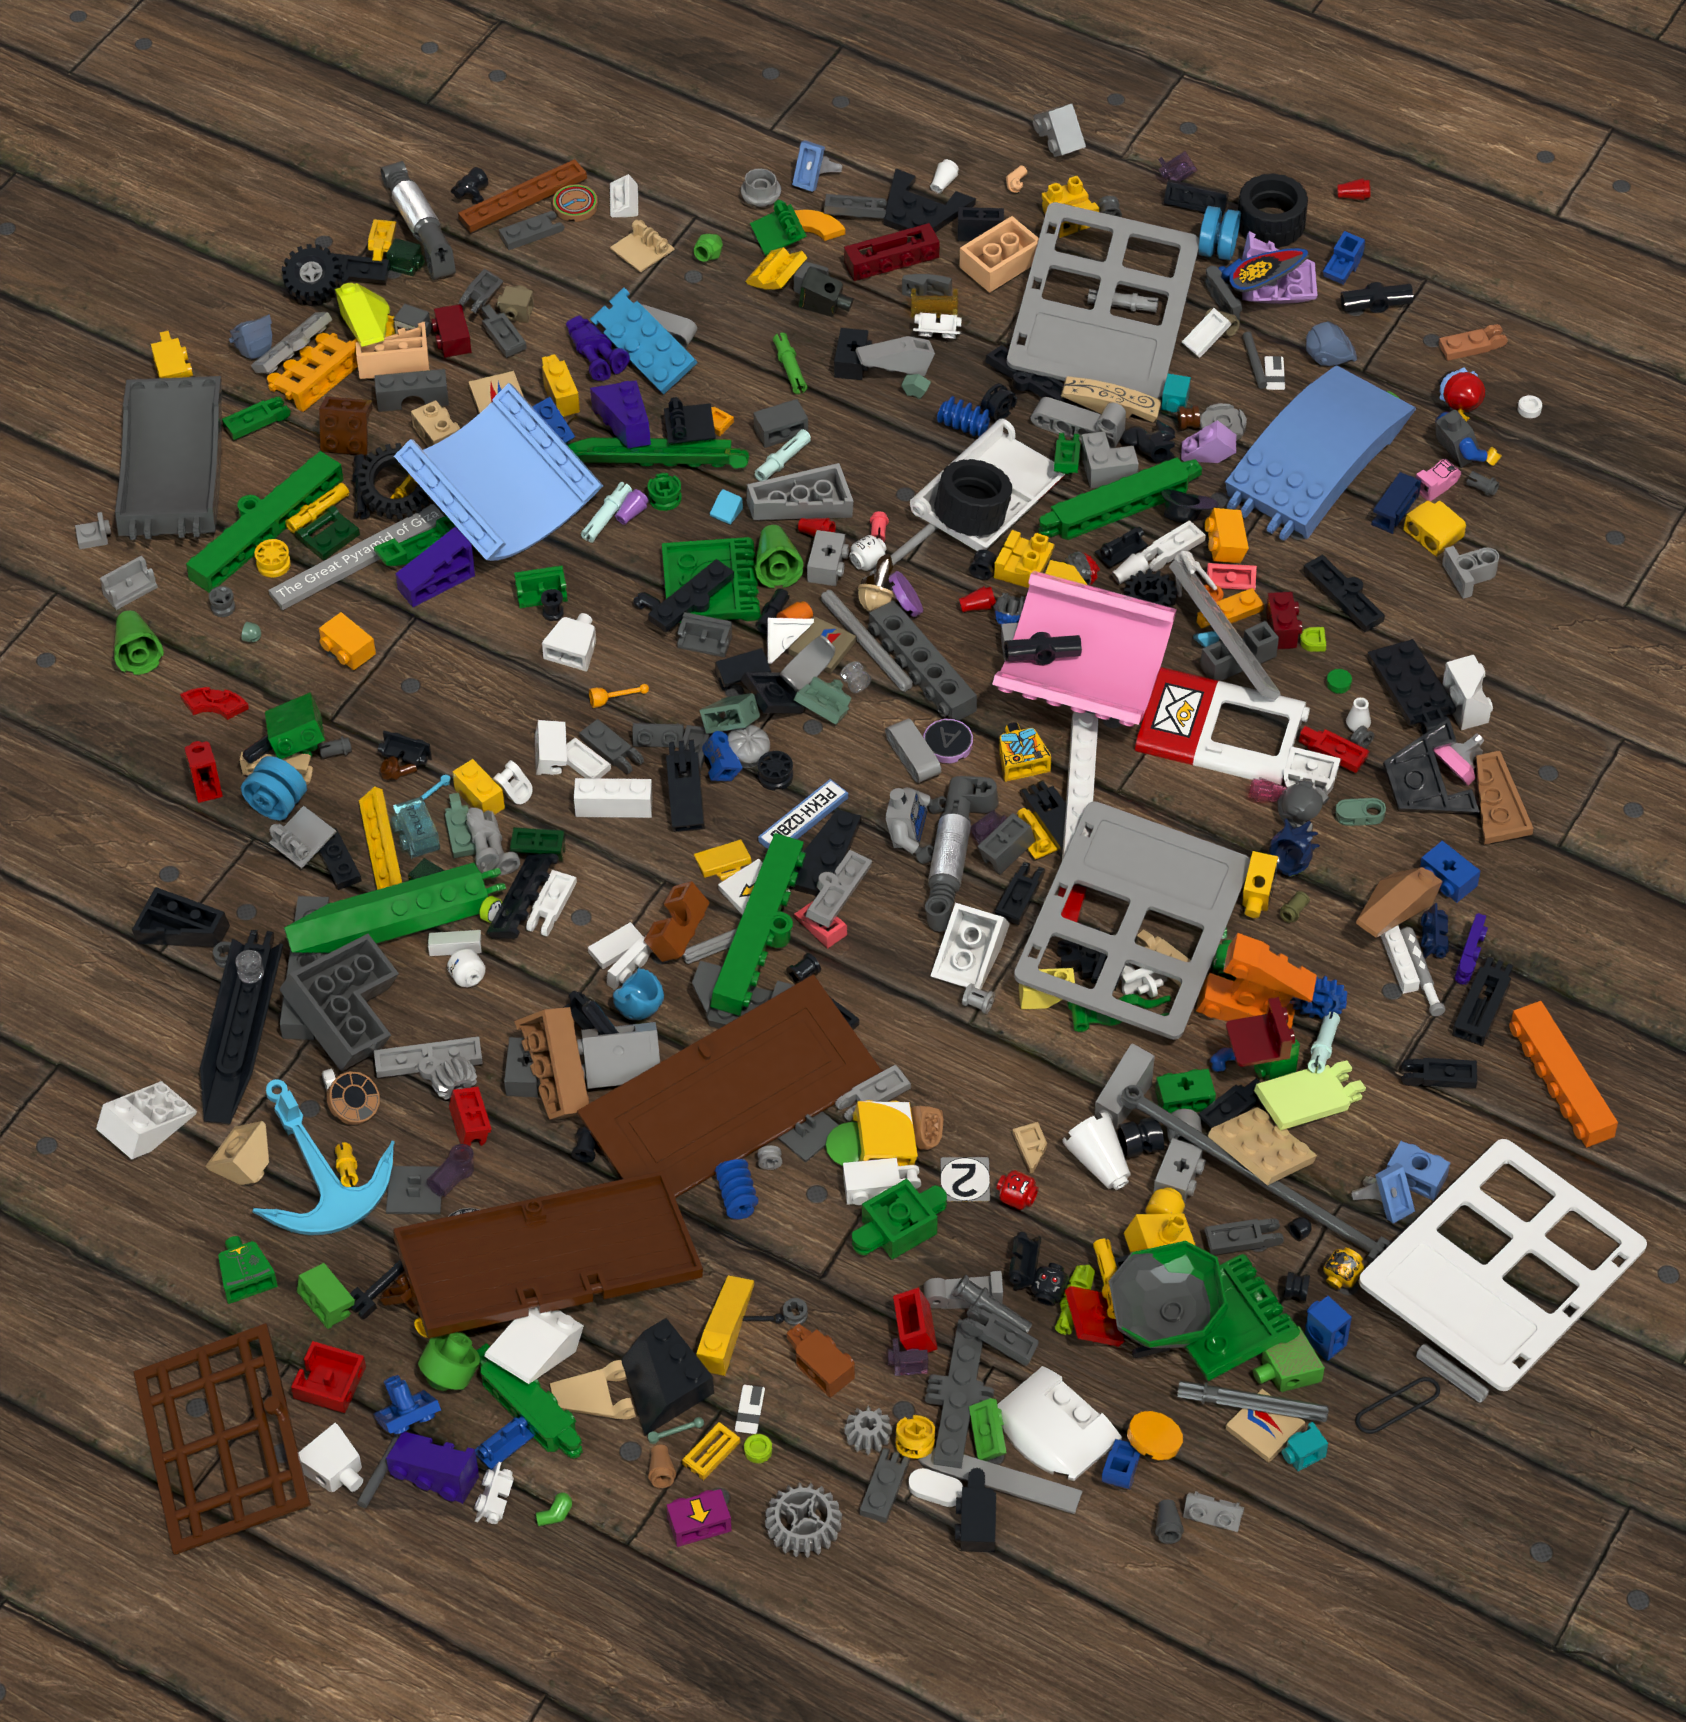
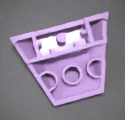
M1249 231L1242 261L1255 255L1279 249L1275 248L1274 243L1271 241L1265 243L1254 238L1256 234ZM1306 259L1295 270L1277 279V284L1274 286L1268 284L1253 291L1242 292V300L1258 303H1299L1316 299L1315 262Z

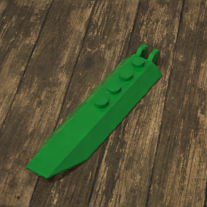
M589 437L566 444L582 462L640 463L642 466L664 463L665 466L687 464L691 467H698L702 464H711L713 467H723L725 464H730L733 468H744L748 465L750 456L743 448H731L732 439H712L669 444L668 438H650L651 445L627 448L618 438Z
M473 862L329 903L284 927L292 953H331L366 934H369L377 944L480 914L483 901L489 895L506 890L505 883H499L485 888L483 880L498 877L501 874L500 868L481 873Z

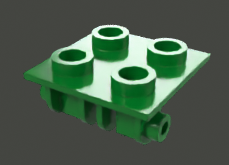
M777 200L774 203L773 209L775 212L750 223L765 256L772 250L786 247L807 237L792 205L787 206L782 200Z

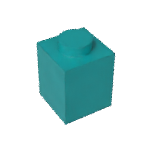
M1167 374L1161 410L1177 412L1178 406L1186 408L1190 394L1191 377Z

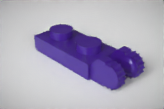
M1480 913L1476 914L1455 974L1454 979L1460 985L1469 983L1481 950L1477 943L1478 941H1484L1488 927L1483 926L1486 916Z

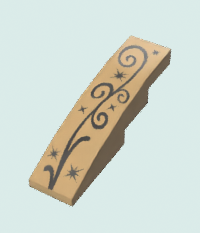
M1069 376L1065 379L1061 393L1062 397L1100 414L1103 413L1107 404L1112 402L1118 403L1125 409L1127 419H1129L1131 414H1134L1152 423L1157 419L1161 400L1136 390L1102 381Z

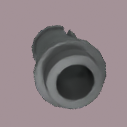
M1472 471L1469 477L1477 481L1467 479L1468 486L1484 491L1487 496L1490 494L1495 495L1499 488V482L1496 481V478L1492 477L1490 479L1475 471Z
M341 736V739L319 743L322 759L339 754H345L346 756L348 752H352L349 737L344 738V736Z

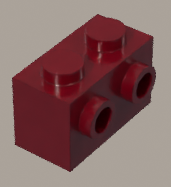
M1293 592L1268 593L1266 616L1268 625L1279 637L1277 649L1297 648L1298 635H1302V621L1297 620V616H1299L1298 601H1294Z

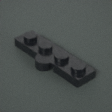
M334 254L343 275V279H341L342 285L349 283L350 280L386 285L390 268L389 260L375 261L369 257Z
M1000 345L986 355V363L1013 379L1012 386L1020 391L1029 389L1041 398L1049 397L1062 402L1069 400L1061 396L1064 384L1057 379L1010 368L1006 362L1009 349Z
M1323 554L1304 565L1303 572L1364 632L1384 622L1385 615L1362 593L1363 582L1359 578L1345 577Z
M714 560L648 613V620L667 633L683 619L684 612L691 613L695 611L702 613L707 611L710 607V597L734 578V571L719 560Z

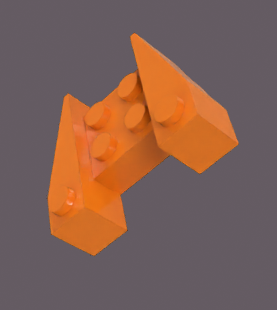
M1237 933L1228 946L1223 971L1236 977V980L1231 981L1209 973L1199 993L1196 1012L1224 1021L1266 1014L1268 999L1279 997L1281 1006L1287 1009V1025L1290 1029L1292 1028L1295 1012L1290 1001L1293 997L1311 1003L1317 975L1303 966L1298 969L1290 964L1288 957L1282 953L1278 954V956L1269 951L1270 946L1266 943Z

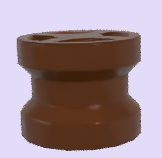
M1192 405L1190 408L1178 406L1177 419L1180 430H1185L1191 426L1193 428L1200 427L1198 405Z

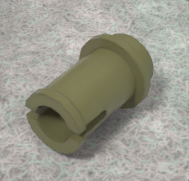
M1297 891L1289 903L1281 907V918L1288 923L1297 921L1300 916L1299 913L1310 902L1308 895L1302 891Z

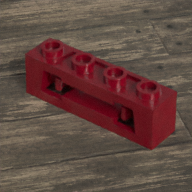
M930 223L844 246V264L853 281L937 259L939 258L940 241ZM921 233V239L915 240L914 237H911V242L907 243L908 236ZM872 247L873 252H871L870 249H867L866 254L862 255L859 251L861 249Z

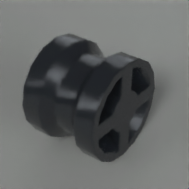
M978 550L974 555V561L969 566L971 575L980 580L990 579L995 568L996 555L988 550Z
M1288 1271L1284 1298L1291 1299L1295 1297L1301 1302H1306L1310 1275L1297 1276L1294 1272Z

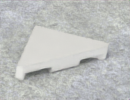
M768 618V664H772L814 623V619Z

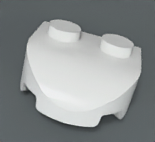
M1291 746L1286 768H1284L1285 786L1287 788L1299 783L1300 780L1310 781L1313 783L1312 787L1316 788L1317 786L1328 795L1333 789L1341 760L1340 758Z

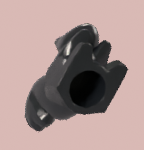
M1160 420L1156 421V431L1147 433L1140 426H1132L1127 428L1122 434V440L1126 445L1137 446L1142 453L1150 456L1155 463L1175 458L1174 454L1170 452V449L1175 446V442L1169 441L1175 438V430Z

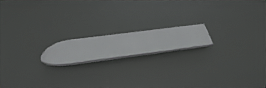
M936 1448L928 1456L918 1458V1461L923 1466L964 1481H968V1474L971 1469L980 1468L985 1472V1487L1075 1514L1082 1495V1490L967 1455L963 1457L962 1469L934 1465Z

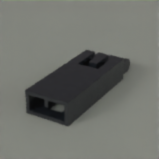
M694 739L689 740V749L685 750L684 740L679 741L678 751H675L674 741L669 742L670 755H666L673 832L705 829L698 752H695ZM686 764H689L690 777L679 778L678 765H680V773L683 774L687 773Z
M1041 780L1037 782L1039 790L1032 784L1028 786L1029 792L1026 788L1020 789V795L1025 801V808L1030 810L1056 846V852L1062 859L1066 803L1054 786L1048 788L1045 782ZM1044 805V809H1045V810H1047V809H1049V808H1050L1051 810H1049V811H1047V812H1044V810L1041 808V806Z
M1488 957L1484 967L1479 968L1454 1024L1452 1036L1482 1047L1509 989L1510 975L1514 966L1508 963L1505 971L1501 970L1504 961L1498 960L1496 966L1492 967L1494 961L1492 957ZM1484 985L1488 986L1484 995L1491 997L1490 1001H1487V997H1484V999L1478 998Z

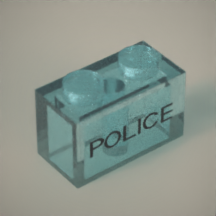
M422 796L393 805L394 816L391 817V822L395 832L400 831L399 841L403 850H408L411 859L440 849L438 832Z

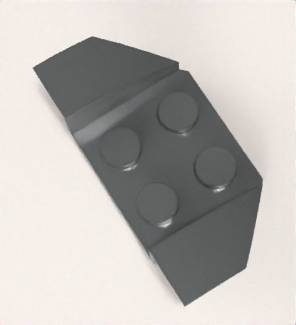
M700 961L692 984L705 1009L709 1026L719 1029L740 1016L710 1007L712 993L723 966ZM777 981L774 991L752 986L750 992L753 995L748 1008H743L741 1016L794 985Z

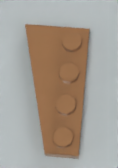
M1501 751L1476 755L1475 765L1484 845L1532 835L1534 828Z

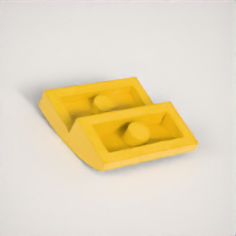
M784 247L772 250L745 282L757 288L780 289L808 257L803 251L789 254Z

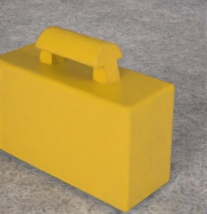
M742 840L694 854L703 877L706 878L716 874L721 881L740 871L741 866L752 863L751 856ZM732 869H736V870L729 871V872H726V873L721 874L722 872H725V871H728V870H732Z

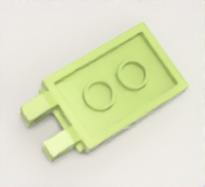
M1348 1061L1338 1062L1331 1068L1329 1065H1326L1322 1073H1317L1319 1066H1316L1315 1073L1311 1072L1308 1068L1256 1084L1254 1091L1280 1131L1348 1110L1350 1103L1361 1100L1362 1095L1360 1092H1364L1366 1089L1361 1080L1350 1082L1345 1087L1340 1083L1348 1080L1349 1075L1347 1073L1352 1071Z

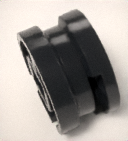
M1001 383L995 384L984 395L981 401V410L984 412L988 409L990 417L995 421L1005 419L1011 414L1009 412L1010 408H1015L1016 394L1008 390Z
M769 751L759 758L758 780L763 784L764 788L775 791L776 788L783 790L792 783L793 761L788 754L782 751Z

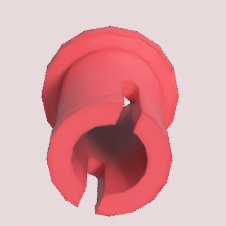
M874 512L870 517L872 525L871 535L874 537L878 536V538L885 542L886 526L889 523V519L884 512Z

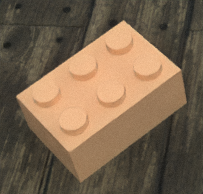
M1011 216L960 247L959 267L990 293L1032 266L1039 238Z

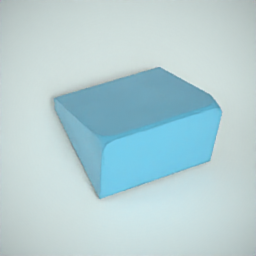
M722 489L714 503L710 516L731 525L743 510L742 498Z

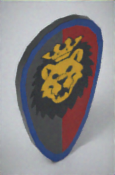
M1289 248L1249 257L1241 261L1231 272V285L1234 289L1241 292L1253 291L1268 284L1274 286L1277 284V279L1299 267L1309 257V253L1305 249Z

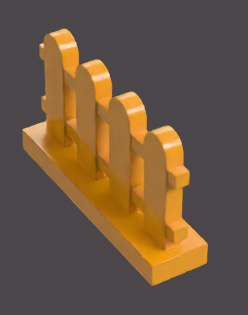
M327 333L318 334L315 338L317 342L315 348L311 346L303 347L299 351L301 356L299 361L290 359L284 362L285 372L282 375L271 373L267 376L269 390L272 392L278 390L284 393L289 400L293 398L296 409L304 412L358 367L356 342L358 340L356 338L346 343L338 339L335 333L330 335ZM327 350L333 353V355L329 356L323 353V351ZM310 363L316 366L317 368L312 369L306 365ZM293 376L301 381L297 383L290 378Z

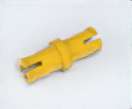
M342 1142L343 1150H341L340 1144L335 1147V1154L337 1155L335 1164L337 1171L340 1173L342 1185L351 1187V1179L353 1185H356L358 1182V1175L356 1174L358 1165L356 1158L352 1154V1146L349 1143Z

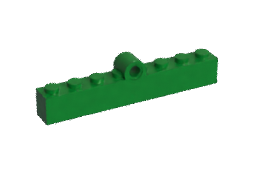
M319 451L315 456L309 458L302 467L294 471L283 483L277 485L264 499H260L255 495H246L240 498L237 503L239 520L226 528L214 541L209 542L201 552L193 556L186 563L189 580L208 593L215 587L220 586L255 556V549L261 542L275 539L287 529L285 521L297 514L301 507L310 505L344 480L341 464L322 451Z
M774 833L714 987L710 1007L741 1016L743 1008H748L753 995L750 992L751 987H756L761 974V972H758L759 966H765L768 952L765 951L766 947L782 948L789 943L793 921L788 914L781 911L782 906L787 907L791 896V892L788 891L789 887H795L799 874L795 871L797 867L802 868L806 853L802 852L803 841Z

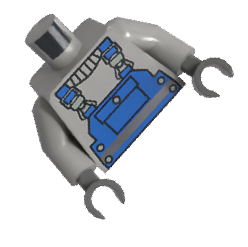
M908 787L892 790L886 812V822L894 848H903L911 854L916 853L917 860L922 864L930 862L934 847L931 845L924 848L919 847L928 811L927 806L932 814L944 812L945 809L940 805L945 804L947 799L941 796L932 800L929 795Z

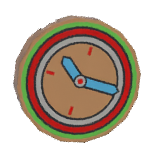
M580 184L568 185L559 189L553 197V210L558 217L566 221L574 219V222H581L589 219L597 211V195L588 186Z

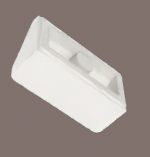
M629 174L610 183V216L612 218L638 216V185Z
M481 930L429 933V955H452L461 949H471L476 953H482Z

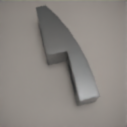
M932 274L904 275L902 278V295L924 301L926 295L949 301L952 295V278Z

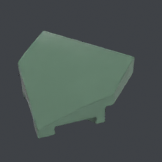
M813 677L810 685L806 684L797 692L794 701L837 725L849 710L848 705L852 698L843 692L841 680L834 679L833 682L826 683L817 677Z

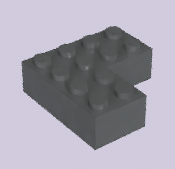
M366 934L293 971L288 975L279 990L340 1071H343L373 1055L374 1050L382 1049L390 1038L391 1034L366 1001L387 991L399 973L371 936Z

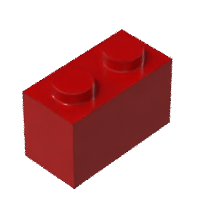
M919 1287L894 1295L900 1342L909 1355L916 1357L937 1350L930 1303Z

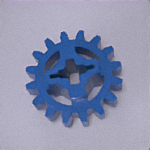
M1326 976L1322 979L1316 977L1312 1002L1293 997L1290 1003L1293 1004V1009H1300V1014L1302 1015L1309 1013L1311 1018L1319 1015L1323 1019L1324 1016L1329 1015V1012H1331L1330 1017L1332 1018L1333 1012L1341 1014L1342 1009H1346L1348 992L1344 991V985H1337V980L1327 981L1328 978Z

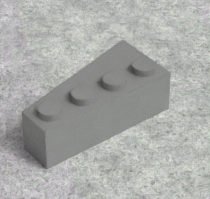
M839 463L747 484L746 501L753 520L852 518L854 501Z

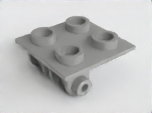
M303 806L284 827L281 824H273L270 827L269 831L273 839L269 843L302 869L337 831Z

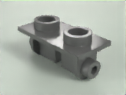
M633 723V746L669 747V742L674 741L675 747L679 748V741L683 740V724Z

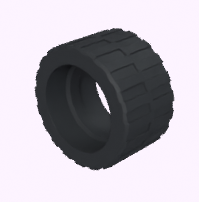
M1262 174L1251 178L1241 188L1239 195L1238 211L1241 212L1239 226L1241 235L1247 239L1250 231L1256 234L1254 238L1262 242H1273L1275 248L1285 247L1297 241L1305 230L1308 205L1306 190L1295 179L1282 174ZM1278 208L1285 212L1280 214H1270L1260 211L1259 209Z
M963 459L952 462L944 468L941 474L934 503L935 514L946 527L960 534L969 536L992 534V532L999 530L1004 524L1012 494V483L1001 469L986 461Z

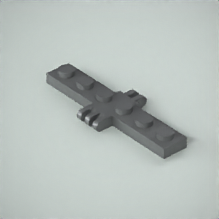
M958 1319L949 1376L934 1374L929 1376L925 1402L943 1406L934 1455V1465L962 1469L971 1417L969 1406L992 1398L994 1396V1389L984 1386V1383L981 1381H977L983 1340L965 1332L961 1328L963 1320Z

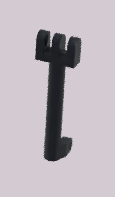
M399 1260L367 1291L362 1292L356 1287L350 1293L355 1299L351 1309L355 1313L359 1312L358 1315L362 1319H366L377 1309L376 1304L372 1300L405 1271L402 1261Z

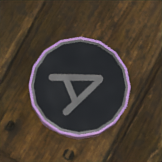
M955 719L935 721L924 732L925 741L941 763L958 762V759L966 758L973 748V734L970 728L963 722Z

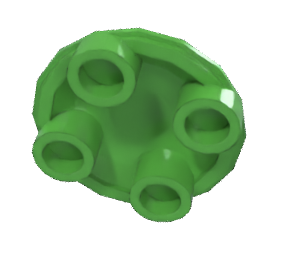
M857 1122L840 1124L827 1137L826 1152L834 1162L842 1166L843 1163L859 1161L862 1151Z

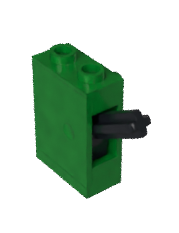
M311 692L265 711L268 734L245 749L242 756L249 764L272 749L279 759L286 758L297 752L309 754L312 757L311 751H315L318 748L317 744L325 741L321 712Z

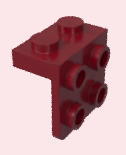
M1279 997L1268 999L1266 1014L1227 1021L1226 1031L1238 1066L1245 1067L1290 1059L1291 1048L1295 1044V1034L1292 1028H1288V1012L1286 1007L1281 1006Z

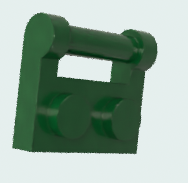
M331 505L325 510L324 514L306 527H300L294 534L299 542L325 561L358 537L360 531L357 526L341 515L335 506ZM332 520L334 522L313 538L310 537L312 533Z

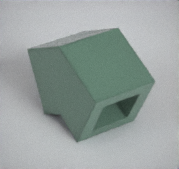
M920 374L906 375L901 386L907 396L914 395L920 399L927 391L931 381Z

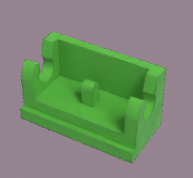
M325 1263L299 1275L297 1293L327 1329L351 1315L348 1308L354 1305L355 1299Z

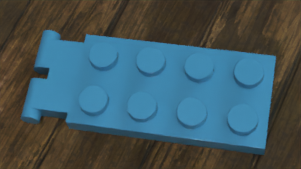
M623 287L609 301L613 307L608 309L604 305L590 320L596 326L600 323L606 329L603 333L617 348L625 349L630 355V361L664 395L698 362L638 301L633 303L628 298L630 293Z

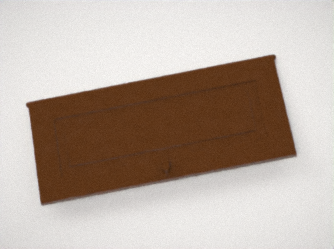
M813 974L577 1110V1114L621 1179L664 1171L674 1197L677 1198L716 1175L715 1168L720 1163L734 1159H743L794 1129L797 1122L800 1124L806 1122L805 1116L807 1114L811 1117L816 1116L833 1106L839 1097L851 1091L853 1087L884 1070L879 1068Z

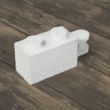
M897 1158L843 1163V1179L847 1205H862V1203L906 1178L915 1189H918L921 1186V1180L917 1177L919 1167L916 1165L898 1166Z

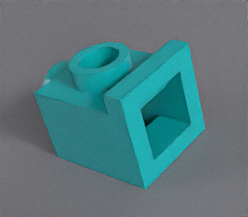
M1311 1422L1308 1424L1307 1431L1303 1433L1297 1432L1289 1438L1287 1447L1282 1449V1455L1288 1464H1292L1299 1472L1326 1457L1328 1442L1316 1425Z

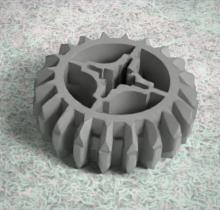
M799 1482L797 1489H793L788 1485L786 1493L778 1490L777 1499L771 1498L769 1502L770 1507L766 1509L765 1527L769 1529L768 1536L770 1539H774L776 1548L783 1545V1552L785 1554L793 1550L795 1557L800 1552H804L808 1558L810 1551L814 1550L819 1555L821 1553V1546L829 1550L831 1541H836L838 1538L837 1532L841 1530L840 1521L842 1520L839 1503L833 1501L831 1492L824 1494L822 1486L814 1490L812 1483L807 1488H803ZM816 1509H819L825 1515L826 1522L821 1521L820 1517L816 1515ZM782 1517L787 1519V1523L791 1524L790 1531L781 1523Z

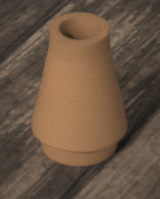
M656 1445L651 1449L648 1478L652 1485L657 1488L669 1487L674 1483L676 1471L669 1456L667 1446Z

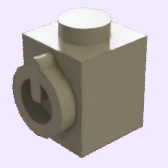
M521 285L514 287L506 286L503 295L498 297L497 308L500 309L501 313H505L511 321L528 323L534 308L533 290H529Z

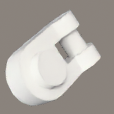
M510 760L505 765L506 769L501 774L497 773L493 780L511 801L516 804H523L531 797L532 785L519 766ZM513 776L514 779L509 783L508 780Z

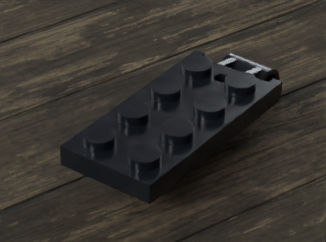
M1413 639L1368 652V661L1407 724L1411 726L1420 723L1422 735L1448 719L1446 715L1456 712L1455 704Z

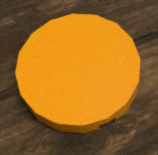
M1144 1411L1134 1415L1127 1430L1130 1444L1140 1454L1145 1456L1147 1453L1153 1456L1152 1459L1168 1460L1176 1456L1183 1443V1434L1179 1426L1171 1418L1154 1411Z

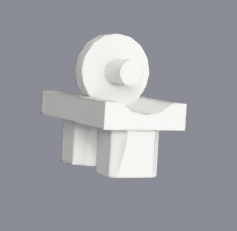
M1126 964L1121 975L1122 993L1128 995L1147 992L1149 997L1153 998L1158 995L1157 988L1163 986V982L1167 981V976L1145 968L1135 970L1132 964Z

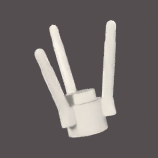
M1181 551L1176 555L1175 561L1184 563L1190 574L1198 571L1213 590H1217V586L1201 568L1200 563L1195 561L1192 553ZM1176 577L1177 596L1182 597V584Z

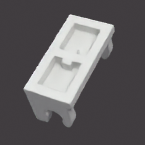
M538 720L534 735L536 775L561 774V768L551 766H566L565 722Z

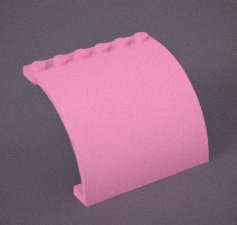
M1033 571L1030 575L1028 582L1030 586L1013 640L1030 639L1037 632H1047L1051 637L1080 635L1081 656L1055 658L1052 663L1047 665L1037 664L1035 660L1010 662L1005 660L1001 671L995 674L993 685L998 686V690L1002 692L1012 693L1013 690L1023 693L1022 696L1028 699L1036 700L1037 697L1046 699V703L1053 706L1065 704L1071 706V710L1075 712L1085 713L1087 710L1094 712L1095 716L1101 719L1109 720L1112 717L1119 719V723L1126 726L1139 725L1147 709L1163 661L1177 609Z

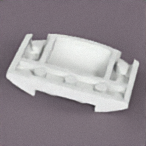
M1043 1366L997 1404L998 1408L1002 1410L1003 1432L1015 1449L1040 1469L1052 1475L1054 1471L1068 1474V1480L1075 1481L1112 1449L1115 1439L1122 1440L1119 1432L1103 1413L1099 1414L1062 1381V1376Z

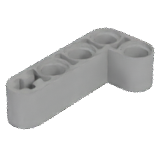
M1043 397L1030 418L1035 426L1056 434L1065 433L1064 436L1072 439L1074 434H1079V441H1081L1082 434L1105 431L1109 447L1112 449L1117 446L1125 431L1126 411L1120 404L1112 402L1107 404L1102 414H1098L1053 398Z

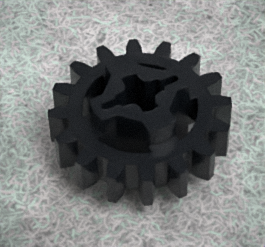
M1148 569L1147 574L1140 570L1138 571V577L1131 575L1130 581L1125 582L1124 595L1171 608V605L1176 604L1177 588H1175V581H1169L1168 574L1162 577L1159 570L1156 574H1152L1151 569Z

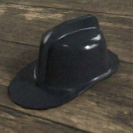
M1171 489L1161 492L1162 497L1166 500L1164 516L1179 523L1193 522L1198 518L1202 510H1211L1219 505L1216 500L1206 496L1187 494Z

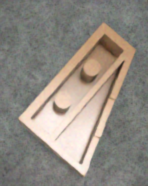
M425 322L418 323V328L408 331L405 328L398 329V334L385 337L384 341L366 346H361L359 342H356L359 378L373 379L375 375L430 370Z

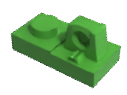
M989 1398L969 1406L978 1459L988 1461L1007 1454L1002 1429L1004 1425L1002 1410L998 1408L997 1400Z

